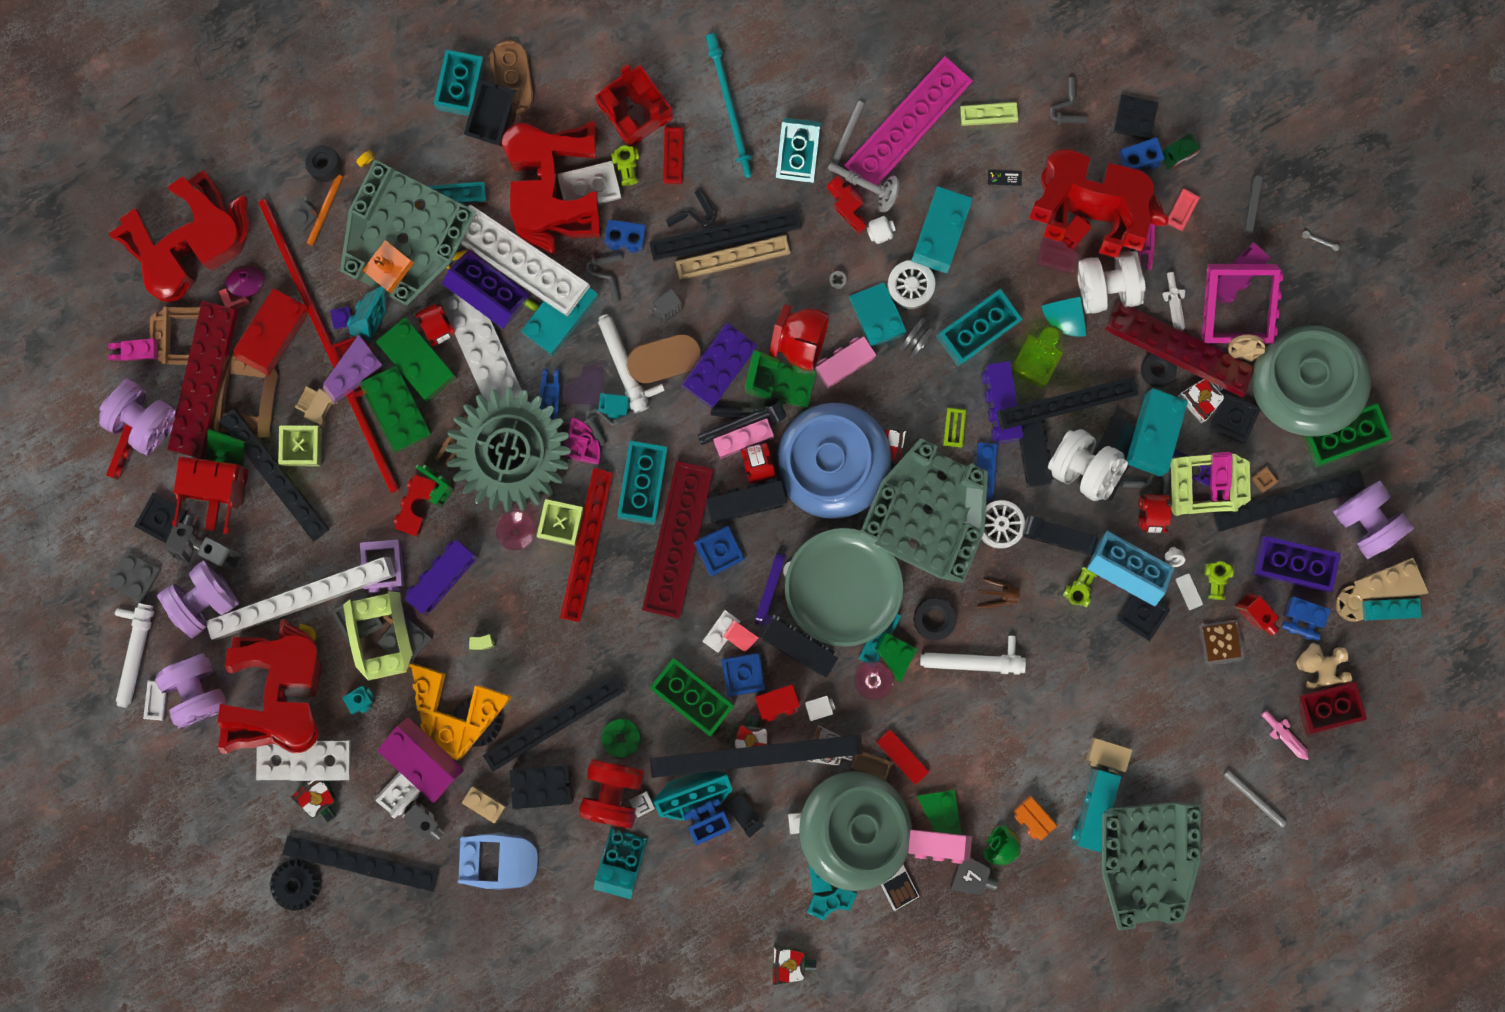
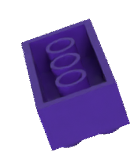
M470 250L448 270L442 282V285L502 329L523 309L530 294Z
M725 323L680 386L708 407L713 408L758 345L729 323Z
M1010 361L989 364L981 373V380L983 385L986 384L984 397L985 402L989 403L990 406L987 413L989 422L993 423V429H991L992 440H996L997 445L1020 441L1023 438L1022 426L1001 430L997 411L1018 406Z
M1263 536L1259 539L1252 575L1323 592H1331L1334 588L1341 553Z
M458 540L455 542L451 541L444 550L446 552L442 557L438 556L432 562L433 567L421 574L419 577L420 582L416 586L412 585L406 592L407 597L405 599L424 615H429L478 558Z

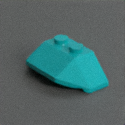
M725 772L692 773L668 782L653 799L659 817L683 821L685 820L683 814L688 812L690 808H697L705 804V801L709 799L712 801L716 798H719L722 804L733 789Z

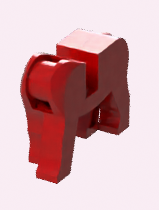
M595 121L588 122L580 128L566 129L554 134H548L526 123H518L511 126L502 138V146L513 170H537L538 179H540L511 181L510 215L515 229L524 241L542 249L551 256L556 254V239L552 234L566 236L571 239L601 237L597 192H590L576 200L566 201L557 199L558 177L555 158L561 156L596 159L597 134Z
M1061 149L1049 154L1046 161L1047 167L1041 174V184L1044 193L1039 200L1035 201L1029 219L1047 224L1043 237L1062 242L1067 230V211L1089 219L1107 221L1110 224L1111 232L1104 237L1099 253L1118 258L1123 246L1142 251L1147 240L1150 224L1157 226H1166L1168 224L1169 217L1165 213L1159 199L1153 194V182L1144 172L1109 163L1101 183L1086 179L1090 157L1071 149Z
M202 170L189 180L182 176L167 186L170 192L189 204L194 217L193 222L174 230L155 244L141 213L134 208L119 218L122 225L108 233L113 240L123 244L128 252L141 262L143 283L146 290L163 302L180 300L195 283L179 259L180 256L188 255L192 249L200 262L210 271H213L237 257L245 245V238L249 228L247 197L242 195L230 202L228 212L224 196L205 170Z
M286 619L280 621L278 640L268 641L264 638L233 637L232 648H227L225 668L228 673H236L250 667L265 668L269 672L264 689L263 711L224 704L219 705L217 723L221 730L218 749L221 754H228L240 748H255L268 744H276L290 753H302L313 747L318 740L319 732L309 703L287 702V696H317L322 668L317 646L306 632L293 626Z

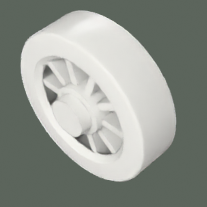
M911 260L901 262L895 266L889 275L887 289L893 302L905 309H917L927 304L932 298L936 286L935 277L931 269L911 262ZM910 269L909 277L905 272V270ZM913 269L920 271L916 277L913 276ZM923 273L926 279L918 280ZM902 274L905 280L898 278V276ZM927 283V288L920 286V284ZM904 289L905 291H904L903 294L901 295V294L899 293V290ZM918 290L923 291V295H921L918 292ZM906 293H910L909 298L904 297ZM913 293H915L917 298L912 299Z
M997 500L986 505L985 520L987 518L993 523L985 524V527H993V530L987 533L985 529L981 540L988 546L996 549H1004L1016 544L1023 536L1022 532L1025 524V517L1020 508L1006 500ZM997 510H1002L1001 516H999ZM1005 511L1010 513V515L1007 518L1004 517ZM991 512H994L996 519L991 517L989 514ZM1013 516L1015 522H1009L1008 519ZM1009 525H1016L1015 530L1011 529ZM1006 530L1012 533L1010 537H1008ZM996 531V539H993L990 535ZM1001 532L1005 540H999Z

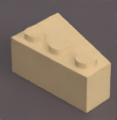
M1414 558L1403 560L1354 581L1361 599L1420 596L1429 593Z

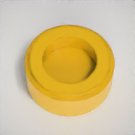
M368 150L357 159L356 163L363 168L374 159L375 155L371 150Z

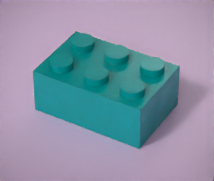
M445 50L434 106L437 110L469 116L480 79L482 80L485 68V61L482 56Z

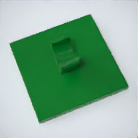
M209 429L207 458L217 462L238 464L243 467L245 442Z

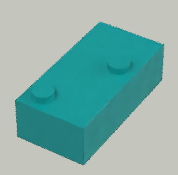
M938 186L936 187L911 262L946 274L948 273L973 198Z
M589 287L568 317L544 301L521 332L525 337L554 357L599 299V295Z
M999 289L941 331L936 337L959 367L1023 319L1002 290Z
M1154 388L1144 395L1126 459L1128 465L1160 477L1169 471L1188 401Z
M629 441L617 519L655 525L667 447Z
M1096 769L1092 770L1077 829L1074 828L1071 835L1074 845L1101 853L1102 814L1106 809L1113 808L1121 776Z

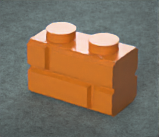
M1031 795L1013 810L1016 814L1013 817L1020 825L1024 823L1029 828L1027 833L1034 840L1036 838L1040 841L1043 840L1058 826Z

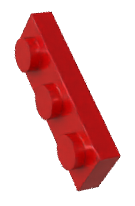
M126 423L106 476L117 480L119 476L123 475L125 471L124 463L132 452L131 445L128 443L132 427Z

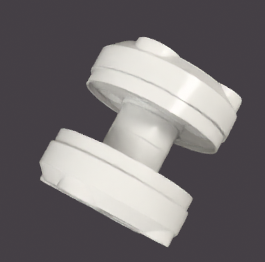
M1136 250L1119 253L1118 258H1115V270L1103 272L1098 257L1079 260L1077 278L1086 314L1107 310V294L1119 293L1124 307L1143 304L1145 281Z
M1083 429L1069 430L1050 460L1048 469L1052 471L1054 478L1066 484L1072 483L1081 474L1083 475L1080 485L1081 493L1093 501L1108 499L1126 470L1128 461L1125 460L1124 454L1121 451L1110 446L1104 447L1096 456L1093 455L1096 445L1095 437Z

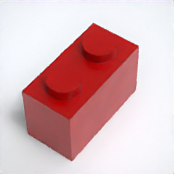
M1076 215L1067 226L1063 240L1060 243L1072 252L1092 228L1089 225L1090 222L1085 217Z

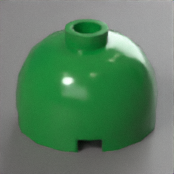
M1005 825L1003 827H996L986 843L990 844L988 849L984 848V857L993 864L1008 865L1020 856V838L1012 829Z

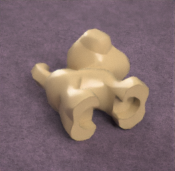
M1312 643L1297 659L1296 665L1299 670L1309 673L1318 671L1319 673L1318 682H1306V687L1310 691L1352 683V677L1349 672H1340L1336 676L1337 665L1348 661V653L1345 647L1335 648L1333 655L1329 657L1323 656L1321 647L1318 644Z

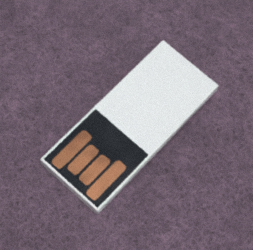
M904 865L891 879L881 884L894 911L919 897Z

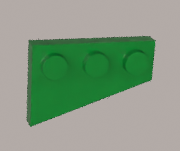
M955 790L916 796L934 832L962 835Z

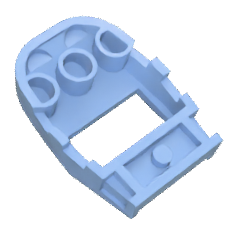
M502 832L460 837L458 883L485 889L502 890L527 886L536 877L538 850L530 839ZM481 842H500L498 881H479Z

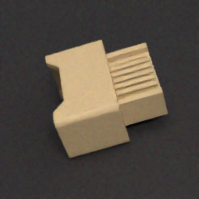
M306 386L295 408L304 412L306 419L324 427L326 425L325 417L331 405L336 403L331 400L324 390L319 388L316 392Z

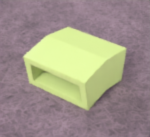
M490 634L482 637H470V650H486L495 647L493 636Z

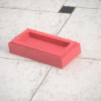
M1183 188L1168 216V224L1182 231L1200 197Z

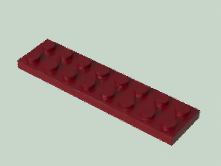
M207 301L201 302L167 450L204 459L208 430L212 426L239 310Z
M1120 301L1116 302L1104 329L1242 398L1247 391L1254 372V366L1233 358L1231 355L1133 307H1124Z
M676 461L642 611L680 619L696 550L693 542L697 541L714 469Z

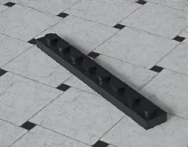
M798 209L651 241L649 244L653 261L655 262L802 229Z
M1129 377L997 411L1001 430L1139 394L1134 377Z
M235 408L219 421L231 437L245 442V455L312 541L315 542L330 530L281 465L278 464L277 460L239 411Z
M1359 470L1241 505L1238 511H1220L1212 515L1217 531L1221 532L1366 488Z
M615 674L487 752L483 757L492 772L625 692V689Z
M290 835L286 838L282 854L434 892L439 873Z

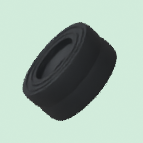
M321 145L313 148L307 154L305 166L315 180L329 182L340 174L342 161L333 148ZM322 160H328L326 167H319Z
M1154 354L1147 356L1141 365L1142 378L1153 387H1163L1169 384L1177 373V365ZM1156 364L1163 366V374L1158 375L1154 372Z

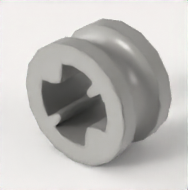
M835 271L830 275L829 280L833 288L841 289L845 286L846 276L843 272ZM834 276H837V277L842 276L843 279H841V281H842L843 283H842V284H839V283L834 284L833 281H834L835 279H833V277H834Z

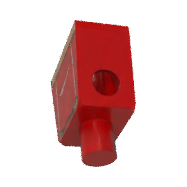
M1248 593L1235 605V608L1256 629L1267 631L1270 636L1279 631V627L1274 623L1278 620V616L1261 596Z

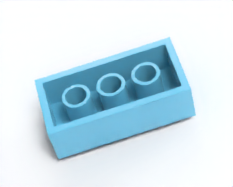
M1106 531L1097 544L1087 570L1153 606H1156L1166 593L1175 569L1173 566L1109 531Z

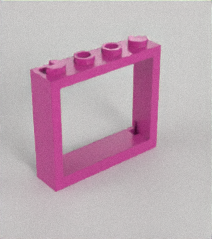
M1207 264L1201 334L1204 343H1230L1231 340L1242 335H1255L1263 339L1264 343H1274V337L1277 336L1278 332L1277 325H1275L1276 319L1279 318L1277 303L1281 299L1279 283L1283 280V271H1281L1277 264ZM1218 275H1272L1266 333H1213Z

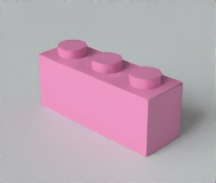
M864 336L860 339L859 337L854 338L849 342L850 345L845 349L840 347L833 352V357L829 359L825 357L817 363L818 366L815 370L827 389L876 358L875 352Z
M766 418L713 439L720 459L741 452L740 449L772 440L774 435Z
M910 830L908 854H915L914 858L926 859V856H932L935 861H945V858L952 859V863L963 864V860H970L972 836Z

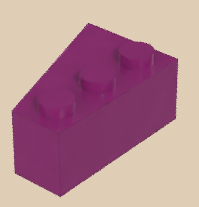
M1253 243L1232 264H1265L1270 257L1257 244ZM1221 275L1218 278L1216 299L1222 305L1227 302L1231 304L1238 297L1236 293L1240 289H1246L1254 275Z

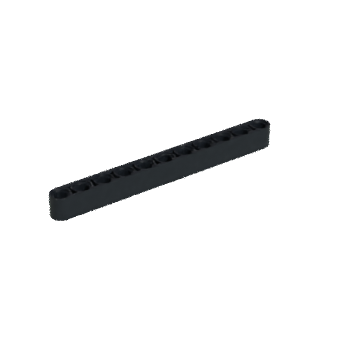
M851 735L649 759L651 778L860 755L863 754L861 735Z

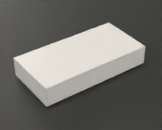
M148 680L143 719L164 721L167 693H161L155 681Z

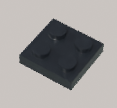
M1121 95L1113 133L1150 140L1159 102Z
M1225 393L1210 429L1245 444L1261 409Z
M152 493L134 527L166 543L173 529L172 520H175L177 505ZM183 508L180 511L179 523H182L188 512Z
M1133 595L1116 621L1150 642L1170 609L1160 602L1153 606Z

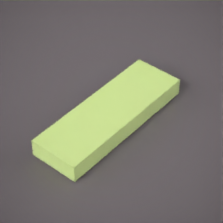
M1017 102L960 106L961 126L1018 122Z

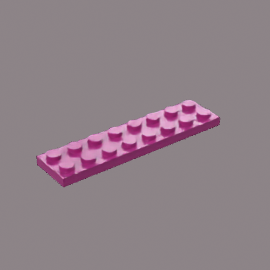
M944 56L844 165V168L847 171L851 170L859 174L861 178L878 186L972 84L973 80Z

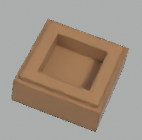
M1267 466L1250 478L1261 493H1264L1278 482Z

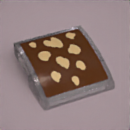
M1237 620L1199 625L1198 630L1205 666L1244 661Z

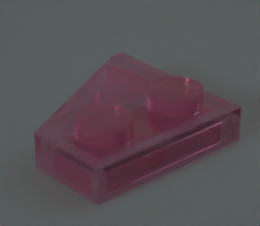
M1043 237L1036 265L1074 274L1078 254L1069 249L1063 241L1060 242Z

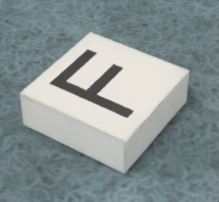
M647 791L629 800L632 807L636 808L635 813L637 817L655 809Z

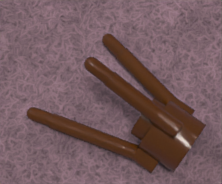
M985 578V582L1003 587V590H978L979 593L1002 595V600H1005L978 605V609L1005 605L1012 606V603H1018L1019 588H1015L1010 584Z

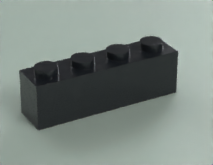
M1045 419L1021 425L1023 438L1019 443L1027 488L1050 485L1054 479L1052 471L1048 469V461L1051 460L1050 450L1046 449L1045 442H1048L1047 431H1043L1042 424L1045 423Z

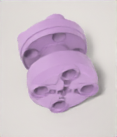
M126 378L101 404L99 424L108 432L119 434L123 431L126 423L132 427L128 439L129 445L138 452L149 456L171 433L176 410L161 400L153 402L145 409L142 406L146 399V390L136 382Z
M1380 480L1361 490L1333 511L1344 527H1348L1357 521H1360L1368 533L1357 541V545L1366 559L1392 547L1415 528L1403 512L1389 519L1386 518L1379 507L1390 499L1391 496Z
M206 560L200 562L189 572V576L196 587L188 593L174 583L157 594L170 620L191 639L207 627L206 620L201 611L209 605L219 614L223 615L239 604L225 578Z
M204 653L167 666L156 675L155 682L161 693L178 690L183 703L169 710L171 720L178 729L218 714L219 705L227 704L226 697L221 689L207 693L204 692L200 680L213 673L209 658L205 657Z

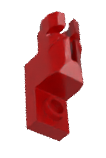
M838 174L827 185V189L834 199H838L834 204V209L861 235L866 229V222L860 215L856 216L855 213L863 206V199L851 185L843 188L845 180Z

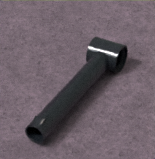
M778 397L769 398L764 402L763 409L698 434L701 445L766 418L770 419L773 423L783 420L786 417V412Z

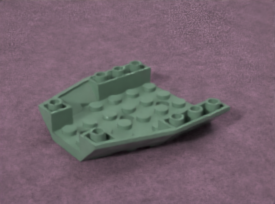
M374 159L349 209L340 271L375 289L382 287L362 270L385 240L414 262L392 293L385 290V294L408 306L452 262L476 211ZM423 199L426 206L424 209L418 210L416 203L418 200ZM405 233L408 235V242L401 244L399 237Z
M920 438L881 481L860 533L872 546L941 579L964 583L985 530L988 471L972 463L964 466L936 452L938 446ZM938 471H942L945 474L944 481L938 479ZM924 505L931 507V514H926L923 511ZM910 539H915L917 541L918 545L916 549L910 547Z
M1166 802L1109 808L1102 814V875L1118 930L1134 929L1137 923L1161 921L1167 924L1184 922L1200 865L1201 804ZM1143 821L1144 826L1141 830H1139V823ZM1143 859V866L1139 869L1138 864ZM1142 898L1143 904L1141 907H1138V902Z

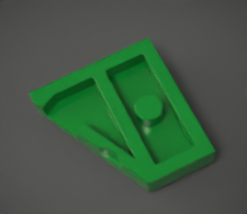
M883 632L875 648L879 656L883 658L886 667L891 670L894 679L901 682L917 649L886 632Z

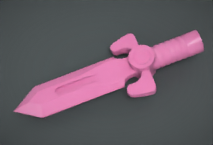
M1267 710L1264 711L1261 715L1273 728L1270 736L1278 739L1279 737L1276 734L1278 732L1280 739L1298 758L1309 760L1307 749L1288 729L1283 728V725L1289 728V722L1284 719L1279 723Z

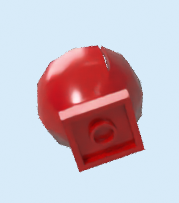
M784 304L774 325L769 356L776 358L778 353L781 352L791 365L802 370L813 371L825 340L829 314L818 309L809 308L791 313L792 306Z

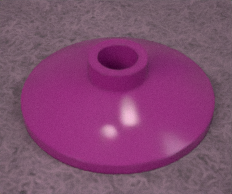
M254 267L237 268L226 278L227 290L238 297L254 295L264 285L262 272Z

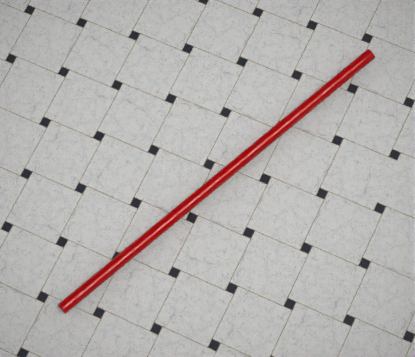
M263 199L258 204L304 305L307 306L309 316L333 368H335L337 363L329 348L333 345L268 200ZM349 393L346 397L390 493L399 490V487L358 398L352 399Z

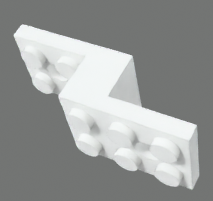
M317 741L313 747L302 753H290L276 744L257 747L256 780H350L351 741ZM274 755H279L282 759L279 766H275L272 763ZM328 755L335 757V764L333 766H328L325 762Z

